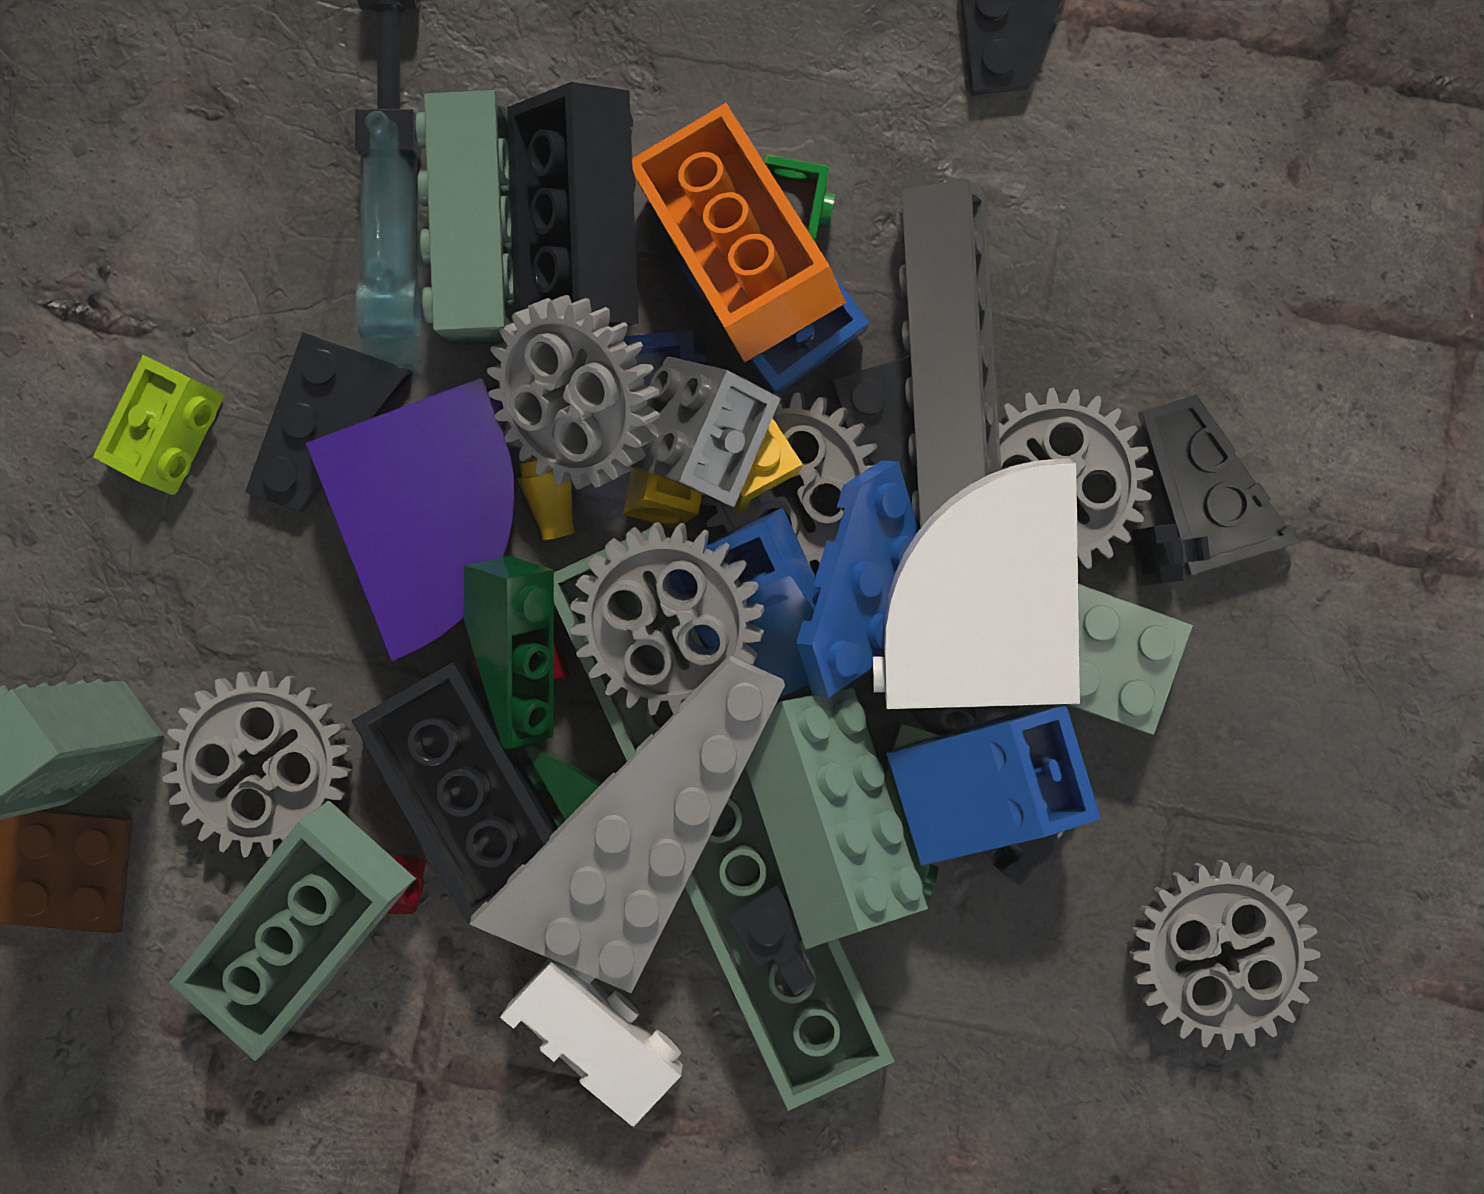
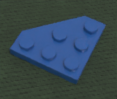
M882 460L842 487L837 508L844 511L835 542L826 541L813 585V587L820 589L812 620H803L796 642L812 695L826 698L831 697L872 668L873 657H884V618L888 594L901 559L919 531L899 461Z

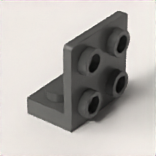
M667 357L650 382V386L659 389V395L647 400V406L660 414L659 419L645 425L655 435V439L642 446L646 455L645 458L632 464L631 467L678 482L713 500L734 507L781 398L728 370Z

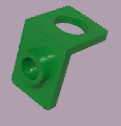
M764 155L763 161L773 177L817 185L808 230L815 242L818 226L830 227L836 196L834 193L825 192L829 166Z

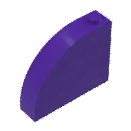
M482 377L306 443L391 661L431 643L464 617V565L502 558L508 543L514 509V476L510 453L499 423L500 421L495 420L494 417L504 407L502 401L495 400L489 397L488 394L489 391L498 387L494 386L486 389Z

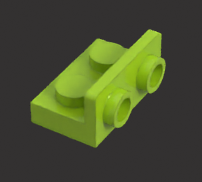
M142 355L93 458L138 482L175 495L187 476L196 453L215 419L224 395Z

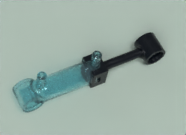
M357 0L360 9H373L377 11V109H355V150L360 155L361 281L358 282L356 291L357 328L361 338L420 337L422 325V301L418 283L417 162H421V148H419L416 136V113L413 109H400V12L405 11V9H419L420 0Z

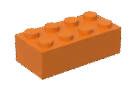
M727 103L722 104L632 158L633 172L638 184L744 363L847 303L830 265Z

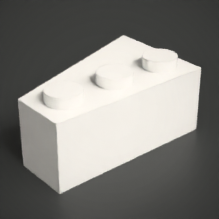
M549 958L513 996L500 1018L513 1029L520 1021L527 1025L544 1042L539 1047L541 1052L552 1061H555L558 1057L563 1059L582 1077L579 1081L586 1089L634 1127L681 1077L683 1064L677 1060L681 1055L680 1050L659 1030H656L652 1035L635 1020L640 1015L638 1010L622 994L614 991L609 996L593 981L594 977Z

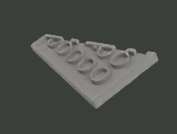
M729 655L679 705V710L654 735L651 734L636 749V753L616 774L613 772L550 836L549 841L526 865L522 864L508 878L507 884L488 903L485 902L471 916L470 925L632 993L785 687L784 680Z

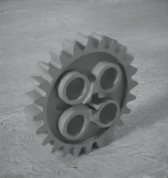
M564 295L554 300L547 298L529 305L527 309L514 313L512 315L514 323L501 327L499 330L504 342L492 346L490 350L501 363L487 368V373L500 381V387L488 392L489 397L503 403L504 409L494 415L495 420L509 421L512 427L505 436L506 442L519 439L523 444L519 459L524 461L535 456L537 458L536 474L541 476L554 470L555 483L559 486L572 480L576 489H581L591 483L596 488L632 470L631 465L644 459L646 456L642 446L655 439V435L645 425L660 418V414L656 410L647 406V400L659 395V389L645 385L643 377L651 373L654 368L650 364L638 365L635 359L643 347L642 343L636 342L627 346L623 339L628 325L624 322L614 327H609L610 309L605 307L591 313L590 300L587 298L574 303L571 302L569 295Z
M1049 388L1046 404L1038 405L1030 392L1026 393L1025 411L1019 413L1009 403L1004 405L1005 416L1008 422L1005 425L999 423L1001 470L1014 460H1022L1027 463L1039 461L1027 447V441L1030 439L1038 442L1048 460L1069 458L1076 463L1077 503L1090 518L1087 524H1081L1077 519L1078 560L1085 570H1089L1092 567V551L1097 550L1107 560L1113 557L1112 548L1109 544L1111 538L1124 544H1128L1131 540L1129 533L1122 526L1124 522L1141 525L1144 517L1133 509L1132 506L1133 503H1146L1151 500L1152 495L1137 488V483L1150 479L1153 476V471L1146 468H1136L1135 462L1147 455L1148 449L1147 447H1129L1128 442L1134 437L1138 429L1136 426H1131L1119 431L1115 427L1122 412L1119 408L1110 412L1106 417L1099 414L1101 406L1100 396H1096L1086 408L1079 406L1080 396L1078 389H1073L1067 403H1059L1055 389ZM1061 428L1072 429L1079 434L1082 440V447L1076 454L1071 456L1059 455L1050 446V436ZM1092 475L1106 476L1114 486V496L1105 503H1093L1083 494V481Z
M796 392L791 400L790 408H786L781 395L774 394L781 399L773 419L789 444L792 446V440L800 431H807L813 434L819 444V452L815 460L809 464L802 463L800 473L793 476L800 475L804 481V486L797 490V494L805 510L816 525L815 531L809 532L806 529L796 497L793 494L783 496L780 492L779 485L784 482L751 499L748 510L739 515L735 514L731 506L721 504L707 496L701 498L700 505L716 506L718 513L706 522L707 527H716L724 524L727 532L767 515L768 511L772 508H783L791 519L793 531L813 571V560L817 559L820 563L826 541L835 542L844 512L840 510L835 515L822 512L815 500L818 488L822 484L828 483L833 484L842 491L844 484L874 466L867 465L865 458L878 447L876 443L859 446L856 439L861 435L865 426L861 423L848 429L843 427L842 424L848 411L844 407L835 411L830 417L825 415L827 398L818 397L811 409H806L804 394Z
M656 522L650 528L649 538L645 541L636 527L632 528L626 534L627 549L613 538L605 545L607 555L611 561L595 555L588 562V565L597 577L583 575L576 583V586L581 591L589 595V597L576 598L570 604L571 610L585 615V619L576 622L570 628L571 634L587 636L588 641L576 652L577 657L595 656L597 663L593 666L588 676L595 678L607 673L611 680L607 685L605 694L610 696L621 687L628 690L626 707L628 708L635 705L641 696L648 698L650 715L656 714L663 701L669 702L671 711L675 714L679 710V705L729 655L752 665L758 653L745 643L761 640L764 630L749 624V621L761 617L764 612V606L756 603H747L746 599L756 592L759 585L757 582H739L738 577L747 565L745 560L729 566L723 561L730 547L727 542L713 552L706 548L709 531L703 530L695 541L691 542L687 540L685 524L680 523L675 528L671 538H666L660 522ZM682 569L693 574L697 580V592L686 595L676 591L670 583V572ZM646 571H651L655 576L658 596L650 582L645 579L644 573ZM629 590L638 595L642 602V612L632 615L622 611L616 603V591ZM661 610H663L666 616L676 615L679 621L673 630L668 623L658 624L655 618ZM702 624L710 626L719 635L720 645L711 649L699 646L692 637V627ZM677 643L684 657L689 660V667L681 666L677 657ZM642 645L656 647L663 654L665 665L661 668L646 666L638 656V647Z
M262 671L257 686L254 685L249 672H240L237 674L236 689L233 688L226 678H219L215 680L217 697H214L205 690L197 691L194 694L201 709L198 711L185 707L180 708L178 711L182 719L188 724L186 729H168L167 734L179 742L180 745L179 749L163 752L162 758L177 763V771L163 776L162 779L163 782L179 783L181 791L175 794L169 800L170 805H177L187 802L190 810L184 815L181 823L186 825L198 820L203 822L204 824L198 837L200 841H205L216 833L221 834L219 851L223 853L230 850L238 840L240 841L242 857L247 858L254 855L258 842H261L266 856L270 857L279 847V838L283 841L301 819L325 804L328 799L341 800L347 796V793L342 788L334 784L336 778L352 775V769L337 764V757L352 751L351 746L335 744L333 738L345 728L344 723L327 725L324 719L334 706L331 703H327L314 708L311 705L317 690L314 687H307L298 695L294 694L296 677L286 676L278 688H275L273 671ZM259 707L266 709L274 719L273 732L266 739L257 737L250 728L251 715ZM294 729L297 731L298 737L296 740L264 762L262 768L265 773L261 772L246 777L224 798L218 795V789L252 765L254 760L250 754L255 755L269 751L290 730ZM213 744L223 747L229 755L228 769L223 775L212 772L206 763L207 751ZM293 752L301 753L310 763L311 771L304 783L293 781L286 772L287 758ZM247 789L257 790L265 800L266 808L260 819L249 817L242 808L241 800Z
M1217 860L1213 876L1209 875V872L1203 865L1199 863L1193 864L1194 880L1190 882L1181 874L1174 872L1172 879L1176 888L1175 891L1170 894L1157 886L1153 889L1161 902L1158 909L1144 905L1140 907L1141 912L1151 920L1149 927H1132L1131 930L1133 934L1145 941V947L1129 951V956L1133 960L1145 963L1146 966L1132 975L1133 980L1138 984L1152 985L1143 994L1141 999L1148 1006L1163 1002L1156 1014V1018L1165 1025L1178 1017L1175 1033L1181 1038L1185 1039L1196 1027V1040L1203 1047H1208L1215 1033H1217L1220 1045L1226 1050L1232 1049L1235 1034H1239L1250 1047L1255 1046V1029L1259 1027L1274 1038L1277 1036L1276 1027L1273 1022L1274 1018L1279 1015L1291 1023L1296 1020L1288 1007L1291 1000L1308 1004L1310 1001L1298 989L1300 982H1316L1318 980V976L1305 969L1304 965L1305 961L1320 958V952L1304 946L1303 942L1317 934V930L1310 925H1298L1297 923L1308 911L1307 907L1300 903L1286 906L1293 890L1283 884L1271 891L1274 875L1266 871L1261 872L1252 882V866L1243 862L1237 867L1234 876L1231 875L1228 863L1223 860ZM1251 904L1255 910L1256 918L1254 924L1249 930L1236 933L1232 927L1234 912L1243 905ZM1187 921H1198L1201 927V935L1198 942L1189 948H1180L1176 941L1178 928ZM1265 937H1271L1273 940L1272 944L1265 948H1250L1229 953L1227 955L1228 964L1225 966L1214 959H1208L1221 954L1220 944L1223 942L1234 949H1243L1264 940ZM1207 958L1185 968L1184 971L1178 972L1175 969L1178 962ZM1268 960L1271 966L1269 980L1260 987H1250L1248 983L1249 969L1259 961ZM1205 976H1213L1217 985L1215 995L1204 1003L1194 1002L1192 998L1194 984Z

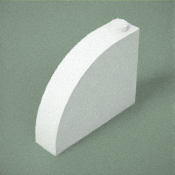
M1069 458L1032 461L989 474L950 498L917 532L901 559L888 594L884 618V657H873L874 692H885L887 709L1080 704L1076 463Z

